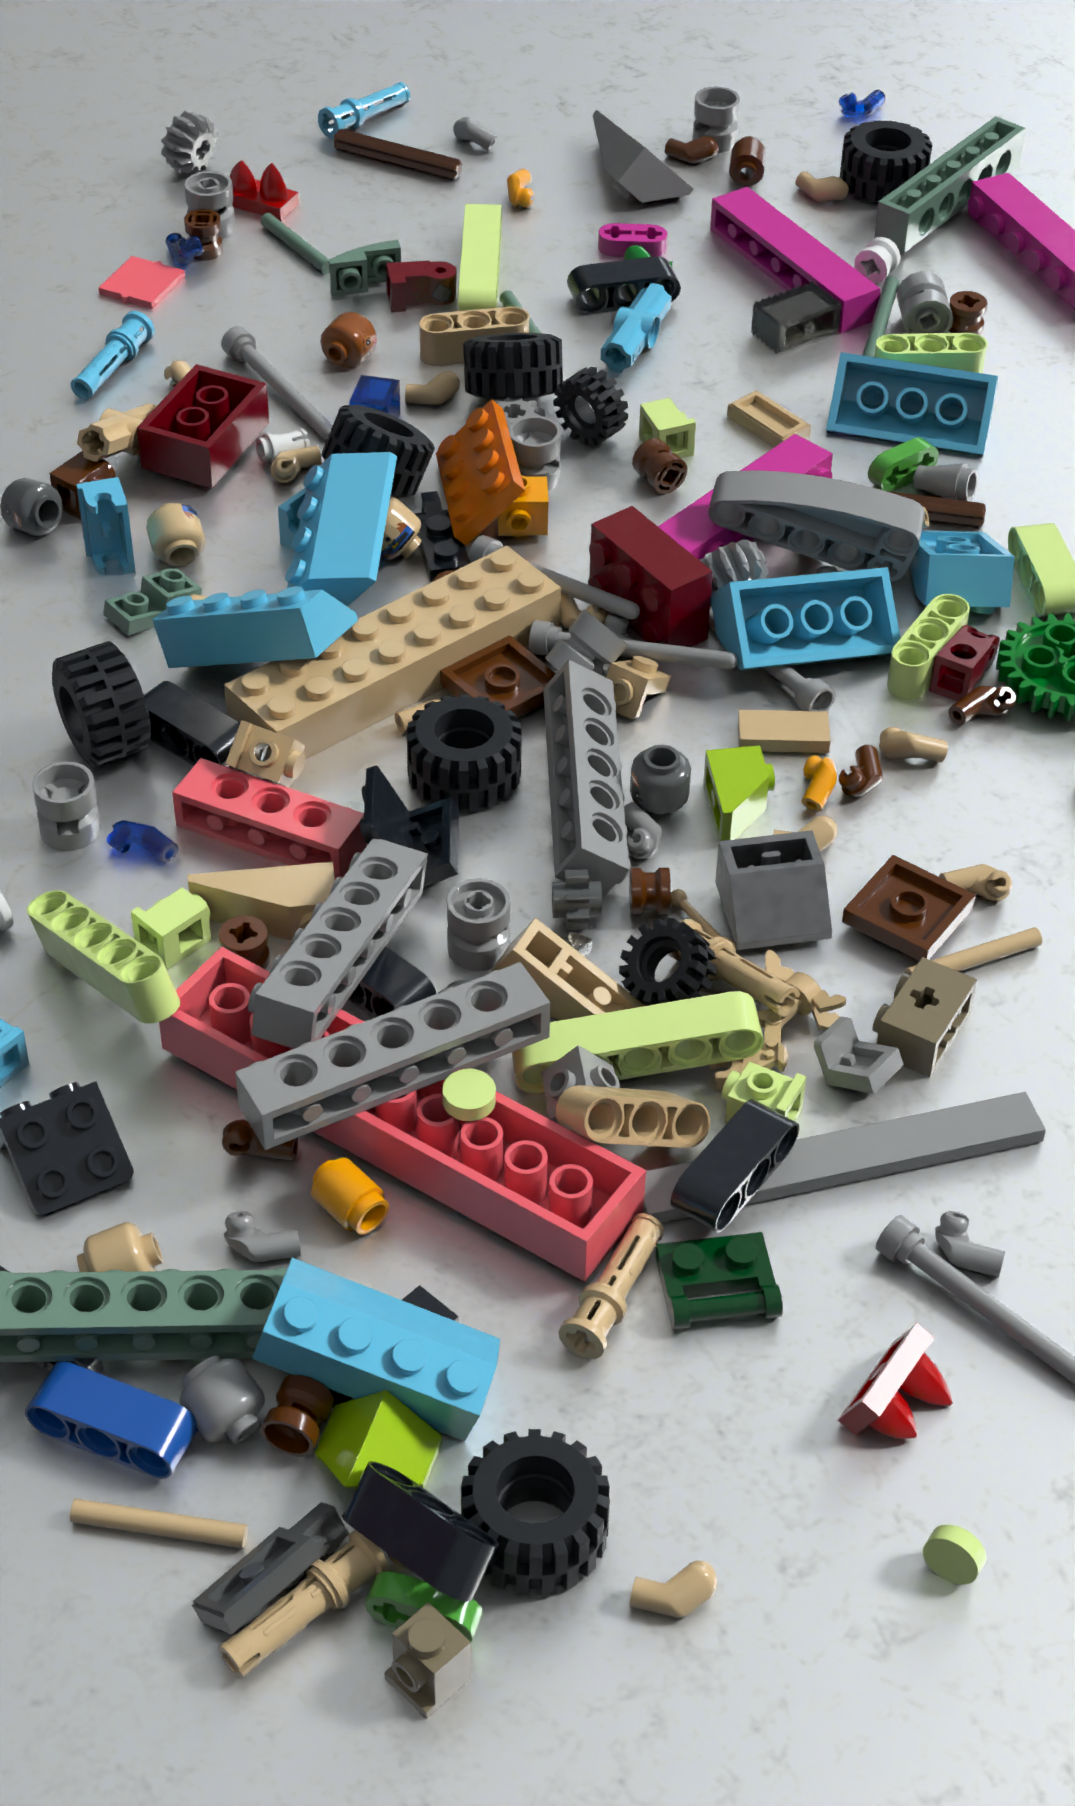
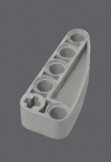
M755 470L726 471L721 473L715 481L708 515L715 524L723 528L849 571L888 567L890 581L894 582L904 575L918 550L925 511L920 503L912 499L848 481L791 472Z

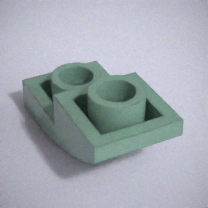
M392 240L370 244L347 251L330 259L331 296L368 292V284L386 282V263L401 262L399 241Z
M178 568L164 569L159 573L142 576L141 590L139 592H128L123 596L105 600L103 615L129 636L154 627L152 620L167 609L166 604L170 600L192 594L201 595L202 588Z

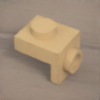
M633 656L632 660L610 663L606 678L613 681L614 700L616 702L615 712L629 719L639 718L646 695L666 692L671 675L657 670L658 663L641 656Z

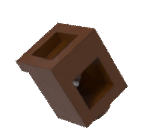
M83 451L49 473L51 486L58 491L62 498L63 511L80 520L76 484L115 477V471L108 461L104 459L97 462L84 457Z

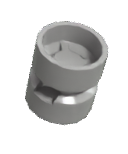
M720 86L699 90L695 95L694 116L696 119L693 122L692 140L702 136L712 137L718 144V153L730 151L737 142V119L740 107L739 94L734 90Z
M204 171L191 175L184 184L188 206L187 213L197 209L216 211L221 218V230L218 235L222 239L229 237L235 230V214L232 206L233 188L230 177L217 171Z
M917 272L909 275L901 282L896 297L906 334L947 333L952 327L953 316L944 283L939 276L931 272Z
M526 416L515 420L510 425L509 432L521 475L526 477L547 476L548 491L553 489L560 481V426L554 420L543 416Z
M583 610L569 627L571 637L569 639H560L545 659L558 670L569 659L604 676L603 665L615 662L628 644L594 616Z
M66 761L53 763L42 768L34 776L32 783L42 840L49 847L64 851L81 849L93 843L99 836L101 824L92 772L82 764Z
M483 878L468 879L456 884L449 891L446 899L448 954L455 964L464 969L472 971L493 969L510 944V897L507 890L493 880Z

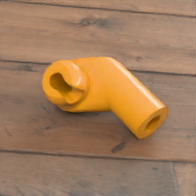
M519 169L507 178L509 202L516 208H519V206L529 208L533 203V200H531V196L534 195L532 189L524 188L531 182V174L526 169Z
M813 755L806 760L803 768L804 777L811 780L801 802L806 808L820 812L835 787L837 774L835 763L832 759L828 757L821 759L819 756Z

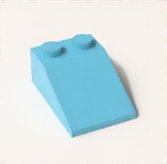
M921 532L918 550L909 567L916 596L925 606L936 596L954 594L964 598L969 603L970 610L976 613L990 614L996 612V607H1010L1015 556L985 532Z

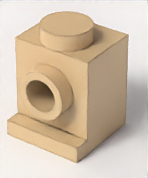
M241 720L225 764L241 772L290 788L293 779H297L304 768L305 754L303 751L306 745L296 739ZM270 746L271 756L266 761H263L267 748Z

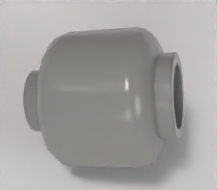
M218 1356L209 1357L195 1366L183 1378L181 1383L185 1389L180 1396V1405L184 1406L194 1415L198 1431L206 1441L220 1442L229 1438L233 1444H236L246 1439L260 1426L261 1421L257 1415L265 1404V1395L238 1359L227 1358L221 1360Z

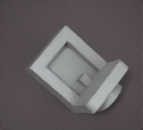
M839 1017L814 1041V1049L826 1084L874 1094L904 1065L898 1048L859 1041L852 1019L848 1017Z

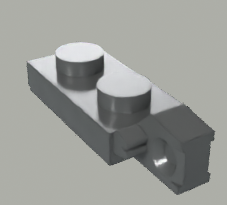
M320 1502L289 1530L278 1527L193 1600L194 1604L192 1607L200 1621L231 1635L250 1624L253 1619L260 1615L261 1609L281 1591L287 1590L299 1583L305 1575V1570L321 1556L331 1555L349 1535L336 1508Z

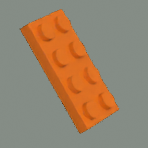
M492 399L483 408L475 409L469 415L466 424L455 435L446 437L435 453L453 534L465 546L525 491L504 410Z

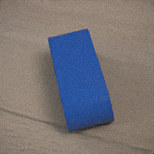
M58 1362L53 1366L25 1409L27 1420L41 1433L159 1479L168 1478L172 1475L198 1432L194 1415L184 1406L68 1362Z

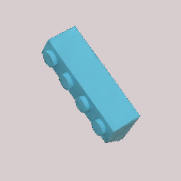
M840 352L826 431L897 443H904L913 438L920 437L937 449L984 456L997 393L998 376Z
M391 452L331 454L320 466L314 465L308 471L303 482V486L306 488L305 498L297 513V517L300 518L299 529L291 544V548L294 550L293 560L285 575V580L288 582L287 588L300 586L303 588V591L322 589L348 607L376 582L397 460L396 455Z
M888 567L735 581L727 583L711 594L717 638L727 652L736 654L738 657L737 666L740 670L891 655L894 645L900 639Z
M295 586L273 594H266L265 590L259 589L237 597H229L228 593L213 594L202 600H192L191 596H181L170 600L166 604L167 609L152 620L168 668L317 658L358 621V617L355 611L322 589L303 591L302 587Z
M292 1258L252 1359L292 1375H303L313 1378L328 1389L354 1399L387 1390L434 1430L465 1441L481 1415L497 1367L500 1338Z

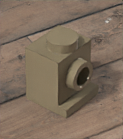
M429 1602L392 1633L393 1662L392 1666L384 1672L385 1679L427 1719L471 1680V1642Z

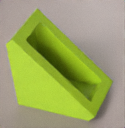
M384 1390L335 1405L314 1453L315 1458L321 1460L344 1487H356L368 1462L375 1461L401 1472L424 1488L443 1443L442 1435L390 1392Z

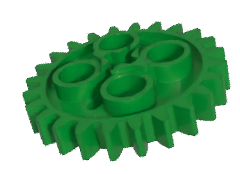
M1049 613L1047 622H1043L1036 616H1033L1030 626L1018 622L1016 631L1008 630L1005 640L1000 641L995 667L999 671L998 682L1006 683L1005 686L1010 687L1014 693H1017L1016 703L1032 702V712H1036L1042 707L1048 709V718L1054 717L1057 712H1062L1066 721H1071L1073 714H1075V621H1073L1070 613H1066L1064 620H1057L1052 613Z

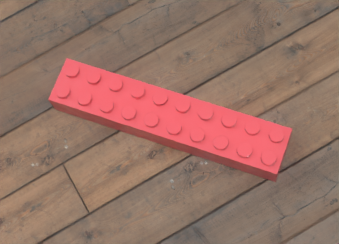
M224 947L218 949L176 989L180 999L179 1008L169 1018L159 1022L162 1049L237 1089L235 1071L246 1068L257 1061H264L292 1050L293 1048L252 1035L254 1013L248 1011L249 998L254 986L258 982L264 983L270 972ZM340 1010L321 1038L364 1021ZM443 1079L313 1131L584 1282L629 1229L634 1216L642 1213L644 1210L645 1169L497 1091L496 1104L493 1111L488 1116L476 1121L458 1120L446 1112L443 1106L442 1092L443 1083L446 1079Z

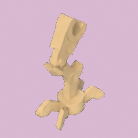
M767 950L765 954V970L781 981L799 989L800 997L795 998L789 994L792 998L799 1000L798 1005L786 1017H781L771 1009L757 1011L760 1026L764 1028L763 1047L758 1053L745 1059L708 1065L709 1070L721 1067L728 1069L715 1073L716 1090H723L730 1072L734 1070L742 1073L749 1061L768 1069L777 1066V1069L783 1072L788 1059V1051L781 1044V1029L783 1025L796 1013L808 1015L812 1012L818 1030L826 1031L840 1017L836 1012L828 1013V1011L845 1006L846 997L838 994L829 997L828 993L825 990H821L813 978L803 972L795 973L791 968L780 966L781 958L772 950Z

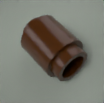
M746 136L738 140L732 147L729 174L731 179L741 186L755 185L764 175L766 149L759 139Z

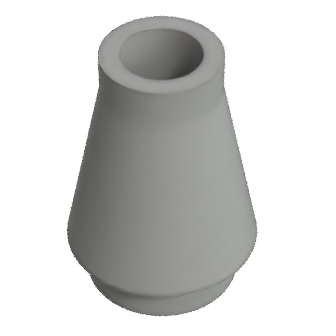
M966 463L936 466L919 465L914 475V488L942 498L971 501L977 488L976 469L969 468Z

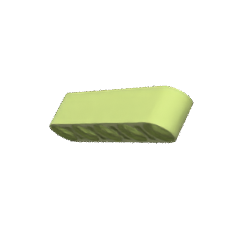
M465 204L458 311L497 308L502 205Z
M61 890L46 892L37 896L27 906L28 916L45 952L142 1023L160 1022L169 1018L177 1011L180 1006V999L165 964L159 955L67 892Z
M732 991L550 1022L549 1038L511 1053L518 1087L524 1092L539 1094L545 1093L541 1072L577 1045L613 1065L618 1080L745 1059L759 1052L763 1047L764 1039L753 997L748 993Z

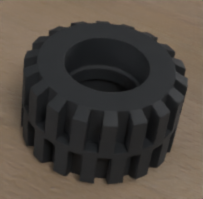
M890 120L864 122L860 126L852 127L850 132H846L844 136L840 178L847 183L848 193L854 194L859 199L878 203L930 165L932 142L929 141V136L922 133V130L917 127Z
M544 333L491 334L473 337L463 343L465 391L475 397L506 399L508 397L516 399L553 394L555 389L559 387L558 385L563 382L562 339L554 335Z
M344 405L338 411L321 455L326 460L331 454L391 452L397 456L391 496L411 497L416 494L435 447L424 433L400 418L366 406Z
M110 641L103 642L56 658L53 661L52 686L59 714L75 749L90 766L97 767L149 747L151 724L147 703L131 664L116 645Z
M460 694V697L453 698L449 695L441 697L439 702H428L424 705V710H417L412 715V721L408 722L406 735L407 772L411 788L417 790V795L422 800L431 799L432 804L452 797L459 810L468 809L469 812L479 811V807L491 808L496 806L498 799L505 801L511 796V790L517 789L521 777L522 728L520 722H516V715L512 710H505L504 704L498 701L490 702L488 697L480 695L477 698L470 697V694Z
M528 1429V1436L519 1437L517 1432L514 1431L504 1434V1443L501 1445L493 1440L483 1447V1458L474 1456L468 1464V1476H463L461 1484V1515L493 1537L499 1544L484 1574L485 1576L492 1573V1585L502 1590L508 1584L516 1586L517 1595L529 1596V1589H541L542 1596L555 1594L556 1585L562 1584L566 1590L578 1585V1573L588 1577L596 1568V1558L603 1557L608 1536L610 1486L608 1477L602 1475L601 1462L596 1456L587 1458V1447L577 1440L570 1445L566 1443V1434L556 1431L553 1432L551 1437L541 1436V1429ZM541 1501L557 1507L563 1514L548 1522L528 1523L514 1518L506 1511L523 1502Z

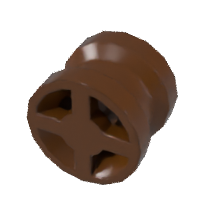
M960 291L953 294L949 302L953 316L952 327L949 332L981 334L984 330L985 323L982 315L987 311V299L973 291Z
M630 868V915H641L645 910H655L659 915H670L671 880L669 868H658L655 872H644L641 868Z
M250 915L236 916L223 923L219 929L220 946L266 969L270 962V951L267 946L268 929L265 923L259 918Z

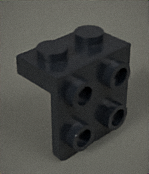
M377 765L367 768L366 782L361 790L364 801V818L360 819V829L366 843L369 844L373 838L382 839L428 853L424 886L458 875L459 808L452 797L409 811Z
M96 1081L80 1087L78 1082H73L49 1093L51 1098L33 1106H31L30 1101H25L0 1112L2 1117L0 1118V1150L8 1149L32 1209L37 1215L46 1216L127 1183L133 1176L132 1164Z

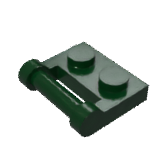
M762 1232L656 1244L655 1258L673 1330L690 1328L691 1322L719 1318L761 1313L764 1319L782 1317L783 1303L781 1291L775 1282ZM756 1290V1292H752V1293L735 1294V1295H727V1296H718V1297H710V1298H701V1299H693V1300H688V1299H687V1298H693V1297H701V1296H710V1295H718V1294H727V1293H735V1292H744V1291Z

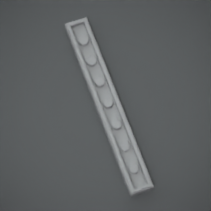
M1021 1092L796 1139L793 1148L785 1160L746 1205L1043 1142L1046 1129L1027 1093ZM693 1161L646 1171L643 1213L657 1218L661 1223L690 1217L672 1207L670 1200L676 1183Z

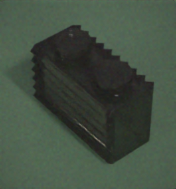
M811 281L808 285L805 283L803 287L799 285L797 288L793 287L790 291L786 290L784 294L780 292L778 296L774 294L772 298L768 296V298L762 299L760 302L756 301L753 304L751 332L753 336L756 335L757 339H761L762 343L765 342L766 347L769 346L771 350L774 349L775 354L838 331L842 304Z

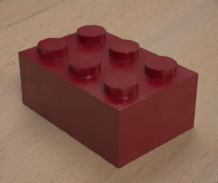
M196 364L137 427L141 468L200 486L213 488L269 424L267 383Z
M633 506L591 524L588 585L632 601L639 606V616L632 620L627 619L629 622L628 626L637 632L645 642L692 647L708 639L713 576L711 569Z

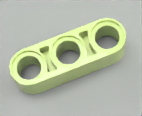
M974 333L886 334L876 340L874 357L983 373L987 341L982 336Z
M1054 523L1011 527L1008 534V550L1015 556L1014 567L1037 615L1045 617L1049 613H1052L1054 616L1066 613L1074 614L1075 562L1057 526Z
M954 594L936 596L894 645L891 652L887 688L892 695L904 700H914L923 696L930 688L936 654L968 623L970 607L964 598Z

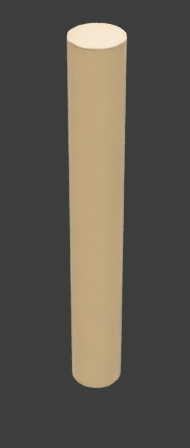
M1033 927L931 961L960 972L1042 945V935L1038 928ZM917 965L906 968L905 972L911 974Z
M74 1499L70 1511V1522L242 1549L246 1545L248 1536V1525L82 1499Z

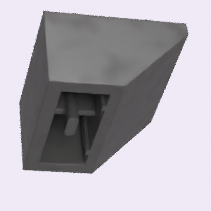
M812 830L719 841L715 883L737 950L832 938L825 864Z

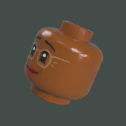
M345 312L336 317L321 334L320 344L322 352L331 363L346 368H357L376 349L377 335L372 323L366 317L356 312Z

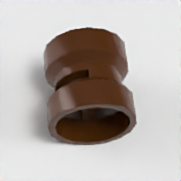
M197 209L187 213L184 217L185 232L189 235L186 240L187 254L193 259L202 261L219 257L223 252L222 237L218 235L221 230L220 215L210 209Z
M659 438L646 440L637 448L632 458L634 470L640 476L647 479L649 485L660 494H668L675 491L681 486L687 476L688 467L686 462L677 454L672 453L671 448Z
M290 1375L282 1381L275 1395L277 1407L268 1411L260 1431L264 1440L282 1453L292 1456H306L313 1451L320 1436L318 1425L325 1422L334 1406V1396L326 1386L313 1378L303 1375Z

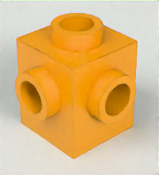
M521 475L525 491L495 518L497 519L498 536L548 535L549 501L547 476L526 477Z

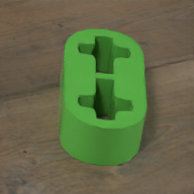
M920 437L913 438L879 454L869 467L868 479L879 489L893 492L914 482L915 471L919 465L935 466L939 458V451L925 439Z
M385 1571L376 1575L364 1604L366 1611L374 1619L397 1629L429 1602L470 1642L474 1638L483 1615L481 1606L474 1599L471 1602L457 1600L438 1591L424 1580L392 1571Z

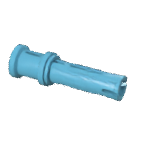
M398 82L391 87L374 92L361 99L346 98L341 101L339 106L334 108L324 107L318 113L319 127L322 133L330 139L334 138L335 133L339 129L356 130L363 125L366 119L408 103L410 100L409 89L403 82ZM382 99L384 100V102L381 104H378L376 106L373 105V103L377 101H380ZM334 120V123L329 124V121Z
M139 311L128 312L123 317L122 325L107 334L105 347L71 381L70 385L73 393L80 399H91L99 387L122 362L134 359L138 354V347L142 343L149 342L154 337L155 328L152 321Z

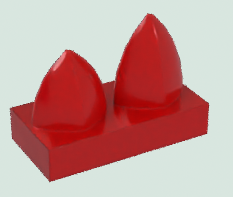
M243 160L236 163L232 168L230 179L233 188L232 206L234 208L261 216L265 213H271L278 220L282 221L299 205V192L286 188L282 175L273 163L266 167L260 181L255 179L252 171Z
M916 1323L892 1342L837 1421L854 1435L869 1425L881 1434L901 1439L915 1438L917 1436L914 1416L906 1400L898 1392L899 1388L913 1398L926 1403L951 1406L953 1403L945 1378L937 1365L925 1353L934 1337Z

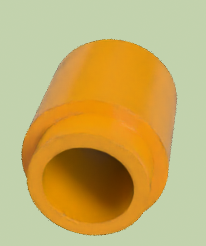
M343 1157L336 1160H328L313 1175L312 1198L346 1230H355L358 1234L365 1235L376 1229L385 1219L389 1211V1203L384 1199V1191L349 1158Z

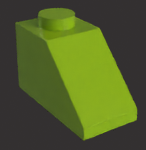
M760 745L706 750L703 785L719 841L737 839L766 811L768 791H774L775 775L773 765L771 763L765 764Z

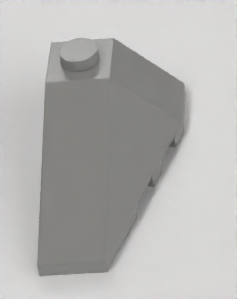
M598 110L593 113L592 117L605 172L616 180L611 187L628 200L631 195H634L644 203L691 194L694 189L647 148Z

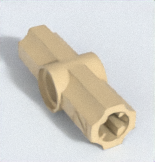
M147 403L125 412L112 408L106 409L99 421L91 423L85 429L79 430L77 445L81 447L84 457L97 462L121 452L138 456L140 453L137 427L156 408V405Z

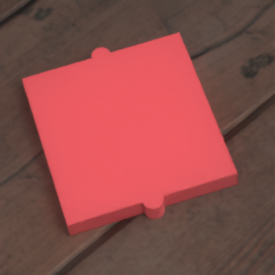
M131 256L98 287L99 294L122 300L124 304L132 303L153 309L185 277V270L164 265L161 261L153 262Z

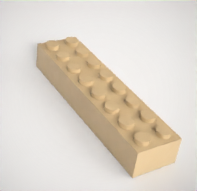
M506 545L358 618V621L317 658L271 661L224 684L227 715L239 723L243 720L296 739L306 745L303 751L306 760L445 688L440 684V670L509 635L523 647L528 645L530 630L534 620L554 622L555 627H560L561 587ZM268 746L264 756L266 760L271 756L270 746Z

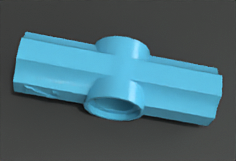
M651 283L647 288L641 289L629 308L622 306L619 308L614 320L613 331L601 347L600 360L605 362L610 371L622 373L625 368L633 365L644 347L651 349L654 346L658 337L660 323L671 308L672 296L664 290L662 285Z

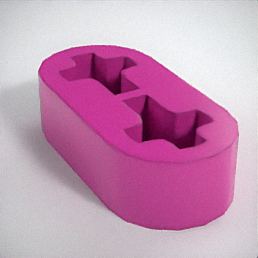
M606 224L598 232V249L607 256L624 257L627 248L632 245H639L651 257H660L667 251L668 233L663 227L652 224Z

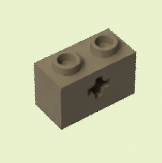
M922 957L911 974L907 972L902 974L896 986L894 1000L891 1005L884 1003L880 1007L872 1028L874 1032L878 1033L876 1044L898 1048L904 1067L931 1077L971 1014L977 979Z

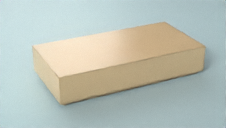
M757 390L728 404L727 416L774 447L793 434H797L805 439L810 437V424Z
M739 709V747L760 745L762 752L829 753L831 741L828 711Z

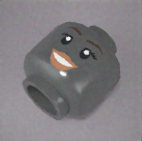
M21 478L7 486L1 498L0 509L2 518L12 529L33 536H43L49 534L57 527L62 517L63 504L60 494L50 484Z
M654 745L640 752L634 758L631 767L630 793L633 802L643 810L655 814L672 813L683 807L690 793L691 766L689 760L681 752L668 745Z

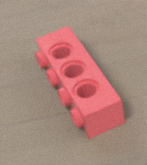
M203 758L198 760L172 792L177 827L286 865L333 862L335 880L337 877L343 878L348 872L355 853H362L367 847L360 829V819L364 818V813Z

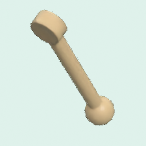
M676 889L671 892V905L673 907H680L692 920L701 924L703 932L712 937L721 936L691 906L683 890ZM723 937L731 942L734 952H736L735 941L731 938Z

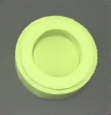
M462 1069L449 1075L443 1083V1106L452 1117L462 1121H476L488 1116L493 1111L496 1104V1086L493 1079L487 1073L477 1069Z
M940 1525L936 1527L923 1547V1557L929 1568L939 1577L954 1584L966 1585L975 1581L986 1562V1552L980 1541L966 1529L955 1525Z

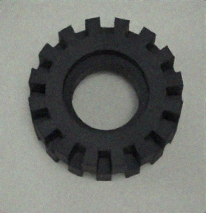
M597 367L583 368L560 383L554 392V395L557 397L553 399V405L560 408L555 412L557 419L563 417L565 421L561 424L563 429L570 428L571 433L569 436L575 440L580 437L581 444L586 445L589 443L590 446L600 445L624 428L626 425L624 422L628 420L629 415L624 412L628 408L627 401H621L620 399L625 395L622 388L617 391L614 387L617 381L613 377L607 380V372L601 370L597 373Z
M669 917L667 923L661 918L652 920L654 929L644 924L638 928L642 934L638 940L634 936H630L627 943L633 948L631 952L622 950L620 958L628 965L619 966V974L625 978L621 981L624 987L640 1002L649 1006L702 997L698 993L702 987L710 991L713 982L707 978V975H716L717 966L711 962V960L716 959L715 952L709 947V942L682 921L680 923L676 918ZM673 951H680L681 961L675 973L662 982H656L655 971L660 961L667 954Z

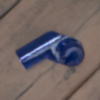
M874 90L863 100L857 101L855 93L850 92L849 95L846 93L839 98V105L842 107L840 112L846 117L870 116L885 103V94L881 90Z
M171 233L166 237L167 248L177 265H189L193 262V257L200 256L204 252L197 236L185 239L179 233Z
M121 820L113 824L112 827L114 829L106 838L107 843L121 853L128 852L132 843L135 842L162 863L171 862L179 850L178 845L156 827L127 820Z

